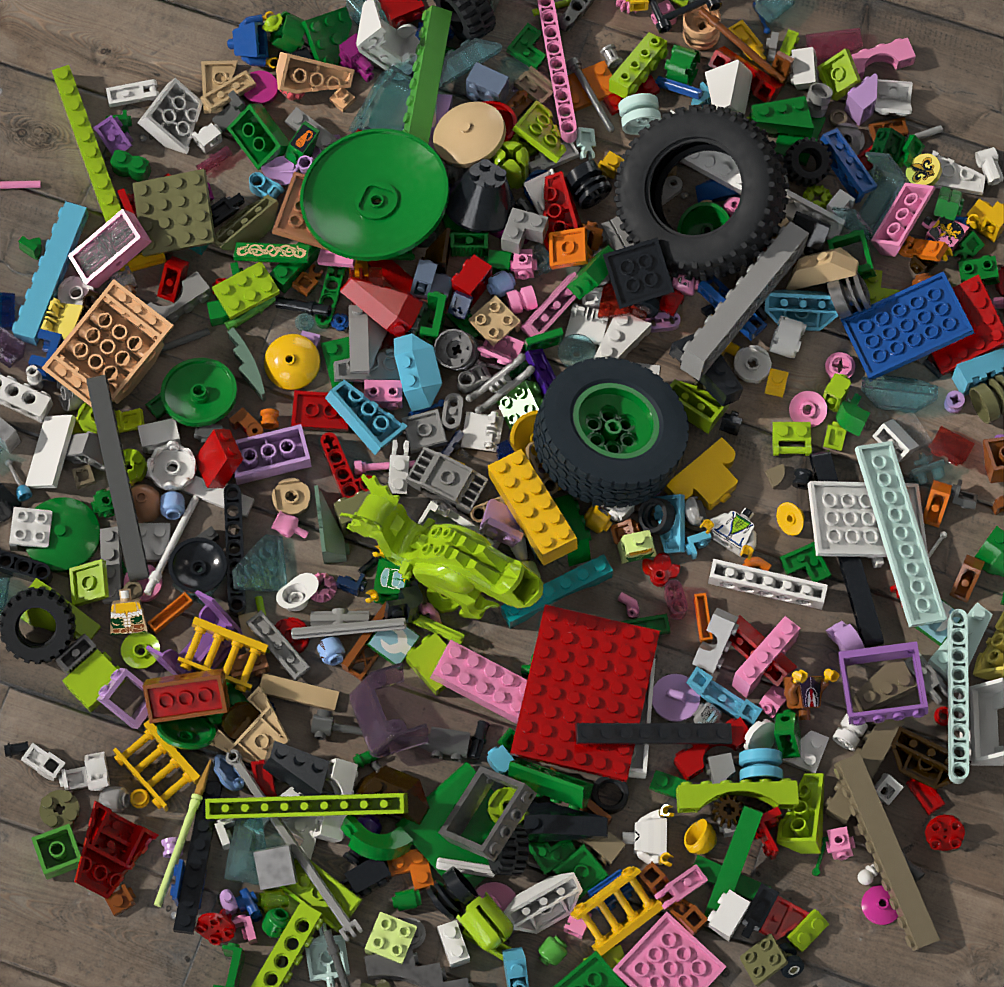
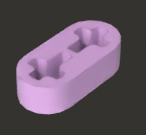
M660 312L653 318L645 319L649 323L651 320L656 322V326H651V332L673 331L680 325L678 313L673 317L665 312ZM669 318H673L674 324H671Z

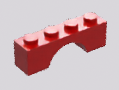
M725 46L715 50L708 63L710 67L715 69L739 60L752 71L753 77L750 88L753 95L765 103L772 102L777 98L783 87L782 83H779L776 79Z
M741 717L736 720L732 718L726 722L731 723L732 744H692L693 747L690 749H682L675 754L674 764L685 780L689 781L703 772V757L711 748L726 746L737 751L744 747V744H746L745 735L749 729Z

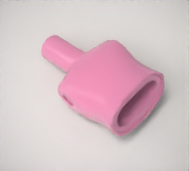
M281 510L271 527L287 538H290L295 533L305 539L309 533L298 527L299 520L297 517L287 515Z

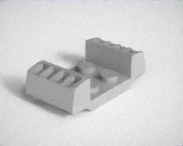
M423 447L406 480L413 488L419 491L424 488L456 504L457 510L469 514L488 478L440 452Z

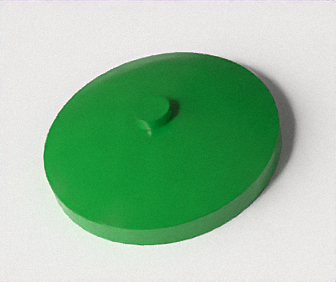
M192 358L177 364L167 373L161 386V399L164 409L175 421L192 427L208 426L222 420L233 409L237 400V384L232 372L221 362L210 358Z
M58 497L47 500L35 508L51 510L52 521L48 548L25 546L32 560L47 564L51 572L62 573L69 572L70 568L86 564L92 559L100 544V525L96 515L86 504L73 498Z

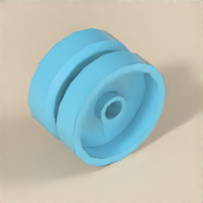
M770 748L748 749L740 752L739 765L743 767L739 772L740 781L750 779L752 782H760L761 779H771L772 781L782 779L783 769L778 767L783 762L782 752Z

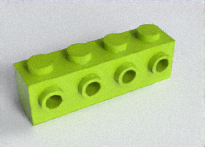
M648 32L610 77L609 91L622 98L636 94L642 82L645 83L649 74L656 70L658 63L666 58L668 54L667 40Z

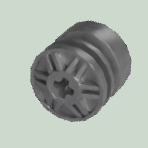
M858 271L857 275L853 276L854 281L850 277L845 278L846 285H843L840 279L827 283L831 300L840 319L853 315V305H855L859 312L863 311L861 302L866 309L871 308L867 285Z
M458 329L445 330L437 337L434 344L437 361L444 367L456 371H464L473 367L480 353L477 350L479 344L476 339L469 333ZM457 348L462 350L461 354L456 352Z

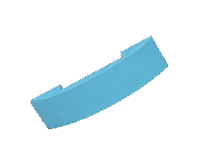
M696 666L686 683L698 695L720 711L735 719L741 717L745 724L752 726L763 709L748 699L744 701L713 681V676Z

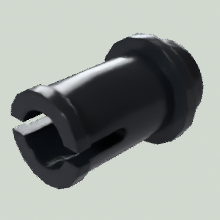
M28 741L10 744L9 742L8 745H4L5 756H10V758L15 755L25 754L29 749Z

